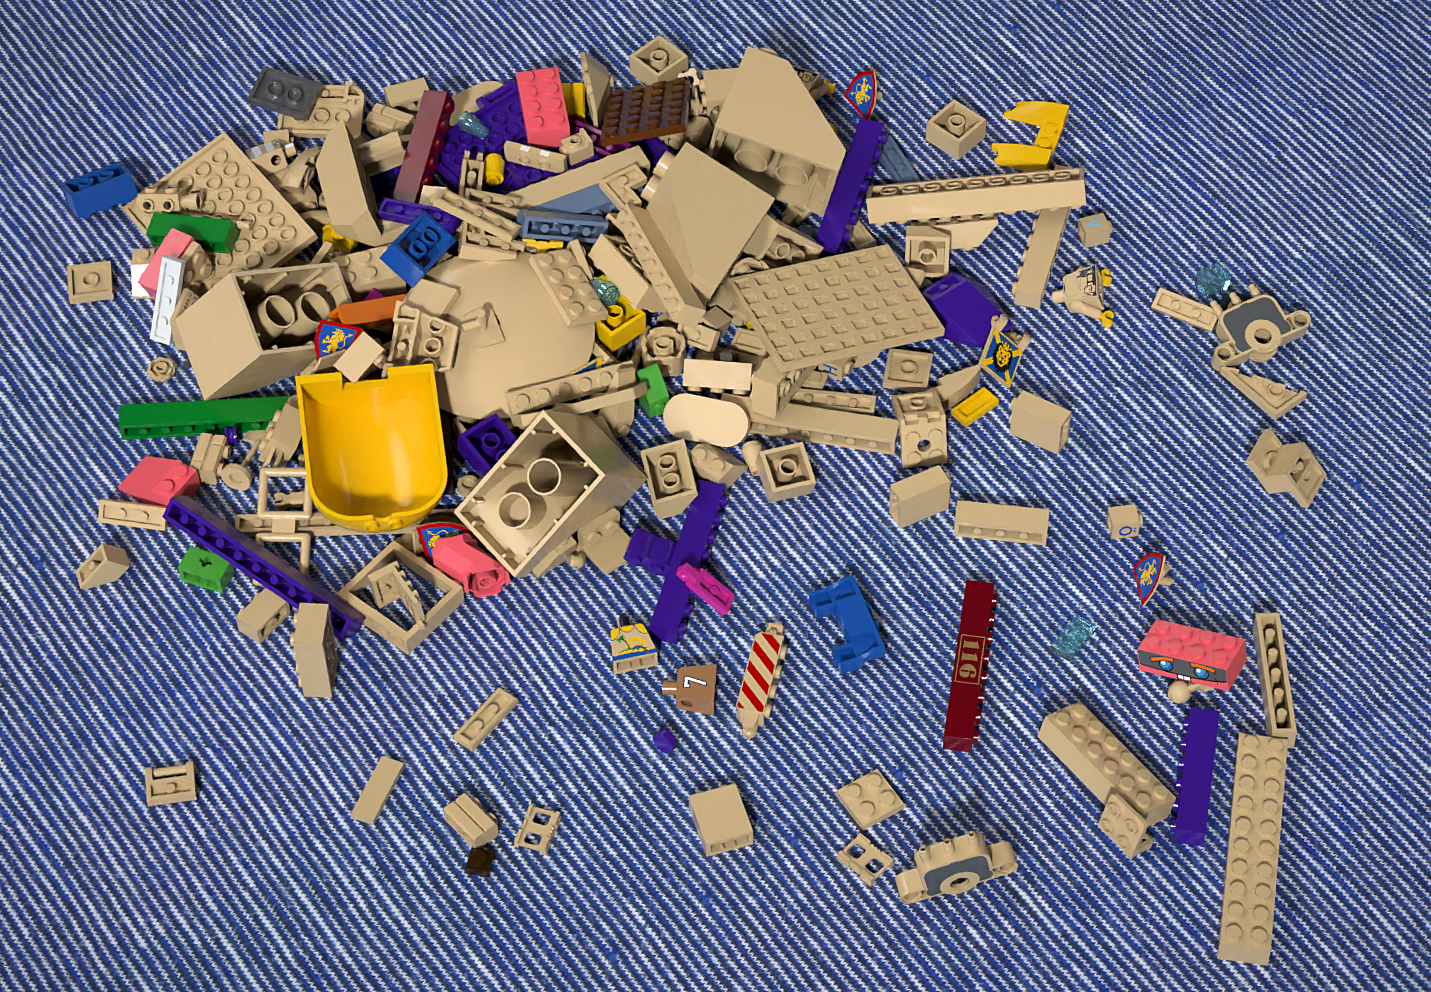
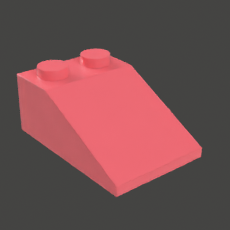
M145 456L118 486L119 490L146 504L167 507L171 497L187 495L191 498L201 487L196 469L178 460Z

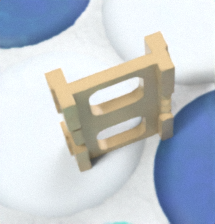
M529 804L524 822L515 837L514 847L519 848V846L540 851L542 855L546 856L551 846L553 834L557 831L562 820L560 812H552ZM537 813L549 815L548 824L534 823L535 815ZM528 833L542 836L538 845H532L524 841Z
M861 833L842 851L840 850L837 856V860L846 868L851 866L852 870L858 875L860 874V879L870 887L884 871L894 866V860L884 851L877 850V847H874V844H871V841ZM855 844L860 845L866 851L857 859L847 853ZM873 859H877L884 865L877 873H872L865 867Z

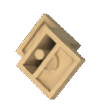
M1272 429L1263 430L1245 461L1268 494L1290 491L1301 507L1310 506L1327 475L1305 442L1282 445Z

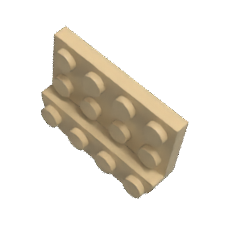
M345 81V85H322V89L307 120L303 121L279 113L277 130L289 129L290 137L326 138L327 134L344 119L352 136L356 133H361L362 135L364 110L366 108L364 93L350 81Z

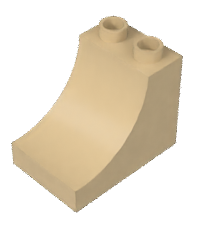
M543 410L456 508L454 513L514 577H527L553 549L574 532L613 507L619 511L648 478L587 415Z

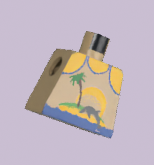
M630 618L619 619L617 621L618 628L611 630L614 675L657 666V649L645 626L641 623L632 625Z

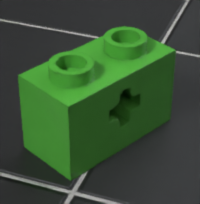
M192 546L189 547L178 566L181 581L222 594L235 573L234 566L219 555L208 552L206 549H198Z

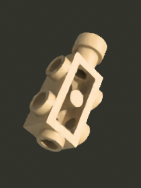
M147 186L145 190L137 194L136 199L139 211L145 212L180 211L183 208L201 210L202 196L200 193L186 195V189H178V186H167L165 189H158V186Z

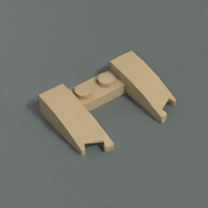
M470 188L465 190V199L506 219H517V212L520 209L516 205L520 204V198ZM462 220L458 258L479 261L516 259V252L524 250L526 247V242L513 240L509 243L501 238L485 235L484 230Z

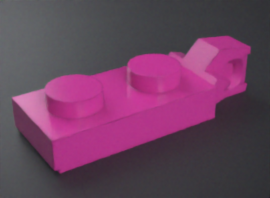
M688 563L678 567L676 575L686 582L685 584L689 589L722 616L728 613L735 597L734 593L703 568H693Z

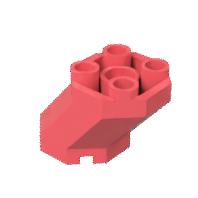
M464 533L454 537L439 538L435 541V547L431 549L434 568H439L445 575L462 584L464 593L469 594V591H471L475 597L481 598L496 595L502 591V585L508 586L510 584L509 571L497 558L480 549L477 540L472 539L470 534Z

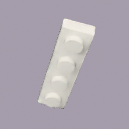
M165 255L161 260L150 339L170 345L174 342L170 318L181 296L186 261Z

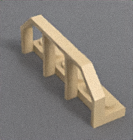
M632 360L507 392L505 396L512 426L524 427L530 426L542 411L529 414L520 413L552 405L553 409L547 411L581 414L641 397L648 393L646 382H637L635 375V386L613 393H598L608 390L616 370L634 368ZM587 395L590 396V399L576 403H561Z

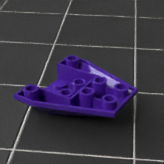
M952 272L921 291V294L945 328L944 336L939 338L981 348L987 342L992 328L991 319L993 316L997 315L1000 318V315L1004 314L1008 318L1007 324L1001 330L1003 334L1013 328V323L987 287L971 278Z

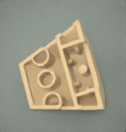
M397 300L393 316L395 325L388 361L384 363L381 379H387V368L433 363L434 374L451 371L459 328L435 316H429L419 309L404 305L403 302Z

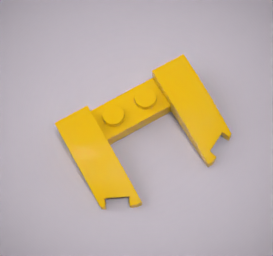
M1027 101L1017 102L1013 110L1005 111L1004 118L1041 126L1034 146L992 143L991 152H998L999 156L994 158V164L1026 172L1048 170L1069 116V105Z

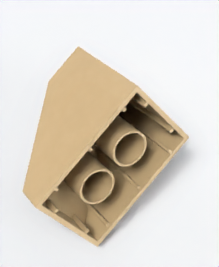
M747 46L715 124L707 155L765 191L776 200L824 216L845 157L846 149L790 62L780 58L778 53L772 49H755Z
M686 142L677 156L667 150L665 151L653 170L655 175L651 177L640 197L649 202L646 210L650 213L706 309L722 283L721 280L726 278L728 272L743 254L745 246L765 214H767L775 198ZM666 311L668 319L673 321L668 311Z
M337 262L229 273L175 319L204 401L241 396L300 374L317 359L314 339L321 319L330 321L328 314L339 305L352 303Z

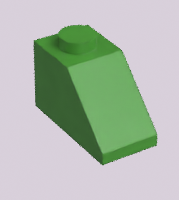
M656 363L636 371L637 382H646L648 393L638 397V401L649 418L663 414L664 408L669 401L666 385Z

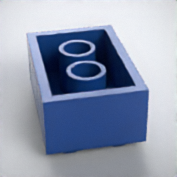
M120 161L60 183L67 206L78 218L83 219L93 216V213L100 210H110L116 204L129 203L138 196L131 172Z
M423 211L381 255L380 259L413 288L457 240L426 211Z

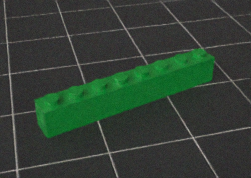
M291 395L120 405L119 430L122 440L200 436L201 433L225 435V426L233 428L234 425H237L238 434H246L247 431L266 430L276 410L281 411Z

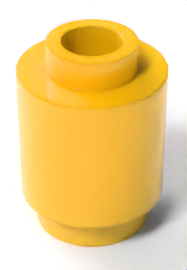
M493 153L485 158L482 179L484 183L496 186L503 182L505 162L502 156Z

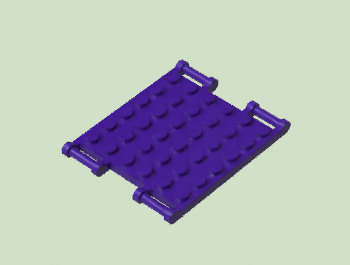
M511 79L505 81L503 86L485 97L477 98L476 104L480 110L453 126L449 124V130L445 134L444 147L440 151L438 167L436 169L458 189L465 150L470 151L471 160H476L478 152L483 153L482 161L489 154H499L505 162L504 180L496 186H490L482 180L481 191L502 195L525 188L530 184L544 181L549 177L560 175L505 160L504 144L506 141L528 146L517 84ZM559 147L543 149L560 154ZM594 153V156L572 166L567 160L568 170L576 169L589 162L600 160V158Z

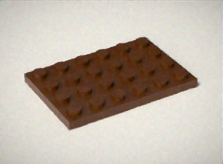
M677 78L669 83L656 82L652 86L644 87L643 85H638L630 90L616 89L611 91L607 99L600 137L602 147L686 132L692 88L690 79Z

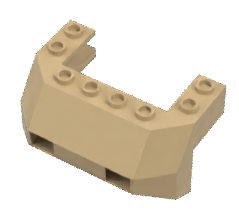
M342 119L327 134L315 165L331 226L337 235L376 248L392 244L409 226L377 218L378 206L370 180L371 176L402 165L406 148L398 131L357 146L344 119Z

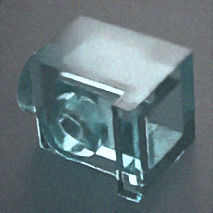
M1218 262L1196 272L1195 287L1205 300H1208L1210 296L1229 289L1231 275Z

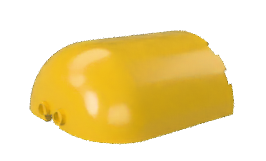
M433 363L387 368V379L358 381L356 383H342L341 372L295 376L309 494L314 505L325 518L347 530L361 533H384L415 524L426 517L437 506L444 494L448 473Z

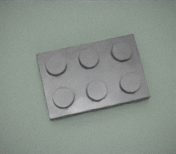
M263 66L247 101L248 104L306 121L319 96L322 84Z

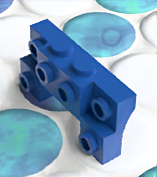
M853 575L841 578L826 588L809 592V603L816 619L834 614L847 644L832 648V656L840 674L863 668V662L885 656L886 648L879 634V624L876 619H872L871 606L868 601H864Z

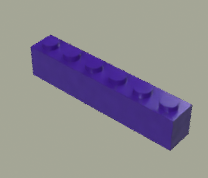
M1191 707L1190 715L1184 716L1183 730L1187 731V736H1182L1180 750L1185 751L1184 757L1179 756L1178 771H1182V777L1177 776L1175 791H1180L1179 797H1176L1172 810L1177 812V817H1172L1170 832L1174 833L1173 842L1203 847L1220 711Z

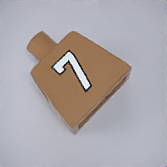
M717 664L680 667L678 669L677 681L663 680L662 694L676 695V707L678 709L714 715Z

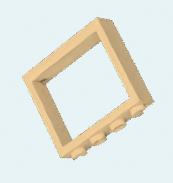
M394 540L337 593L338 598L365 615L362 622L364 625L407 655L465 601L463 586L457 580H451L439 568L435 569L423 557H417L408 547L400 545ZM394 560H398L445 592L446 595L424 615L426 620L422 622L425 625V629L421 630L416 623L407 632L356 597L369 585L367 575L389 565Z

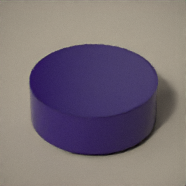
M661 729L653 736L655 746L664 753L669 754L677 747L675 736L667 730Z

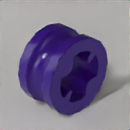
M234 425L233 428L225 426V436L227 437L228 445L231 443L235 444V446L238 445L237 425Z

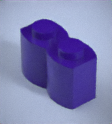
M635 528L630 536L623 559L633 566L645 567L655 575H666L677 544L668 539L656 537L646 530Z

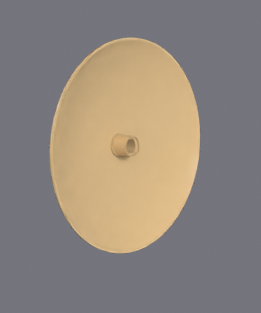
M518 250L516 252V259L492 261L461 259L456 256L432 268L422 277L424 280L458 290L460 295L443 319L444 321L456 325L469 312L491 305L505 339L504 342L485 347H470L456 343L451 371L435 374L440 409L470 419L485 420L495 413L501 420L510 419L505 393L564 378L566 374L589 362L595 341V323L567 326L529 263L530 256L534 254ZM416 285L413 288H411L410 291L407 293L403 300V304L406 302V300L408 299ZM538 408V409L531 410V411H527V412L520 413V414L533 413V412H535V411H537V410H540V409H542V408Z

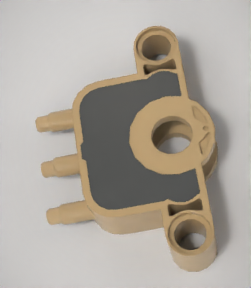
M1253 283L1248 286L1253 298L1242 303L1239 296L1235 292H1231L1229 297L1234 307L1223 311L1216 300L1211 301L1212 310L1218 318L1216 333L1222 342L1213 353L1211 358L1212 367L1220 371L1223 366L1233 368L1247 362L1248 359L1255 362L1270 360L1274 357L1278 346H1283L1305 335L1311 323L1310 315L1303 310L1285 315L1278 302L1270 295H1262ZM1295 322H1299V323H1301L1303 326H1299V325H1297ZM1255 338L1265 340L1266 344L1257 342ZM1219 356H1223L1227 360H1222Z
M969 831L968 834L956 838H946L943 842L930 846H921L914 855L917 868L898 874L895 877V882L902 903L911 904L945 893L959 894L975 887L977 883L1014 872L1018 868V863L1010 842L1003 841L986 846L982 834ZM958 878H967L966 881L960 884H951Z

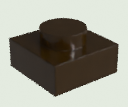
M471 847L465 868L466 874L490 878L496 859V852Z

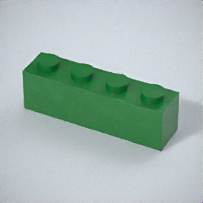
M154 212L146 232L153 246H161L164 238L173 228L192 236L204 251L232 254L239 235V231L233 221L227 218L213 219L207 216L194 217L188 214L176 215L169 212Z

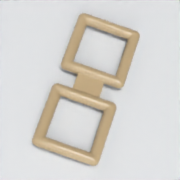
M261 468L259 474L257 518L259 520H272V532L257 533L255 542L264 547V542H301L299 571L308 577L311 536L308 533H296L297 520H310L312 518L313 501L309 494L306 468ZM269 477H305L303 511H266ZM254 579L252 580V582H253L254 585H256V586H263V585H261L260 583H258L256 580H254Z

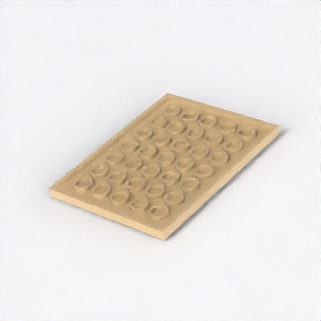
M225 132L152 185L158 186V189H165L167 186H178V189H186V195L190 193L201 194V210L183 208L180 211L247 221L253 224L251 231L238 229L239 235L232 254L206 252L214 268L196 293L200 298L229 273L271 269L274 267L280 268L318 239L316 233ZM136 197L122 209L151 243L146 232L153 213H163L166 211H139L136 205ZM154 246V248H155L156 250H158L159 247H160V246Z

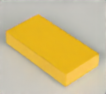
M983 387L952 408L951 415L962 425L968 427L998 406L999 399Z

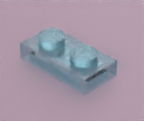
M1077 614L1051 644L1050 651L1070 662L1096 632L1097 625Z

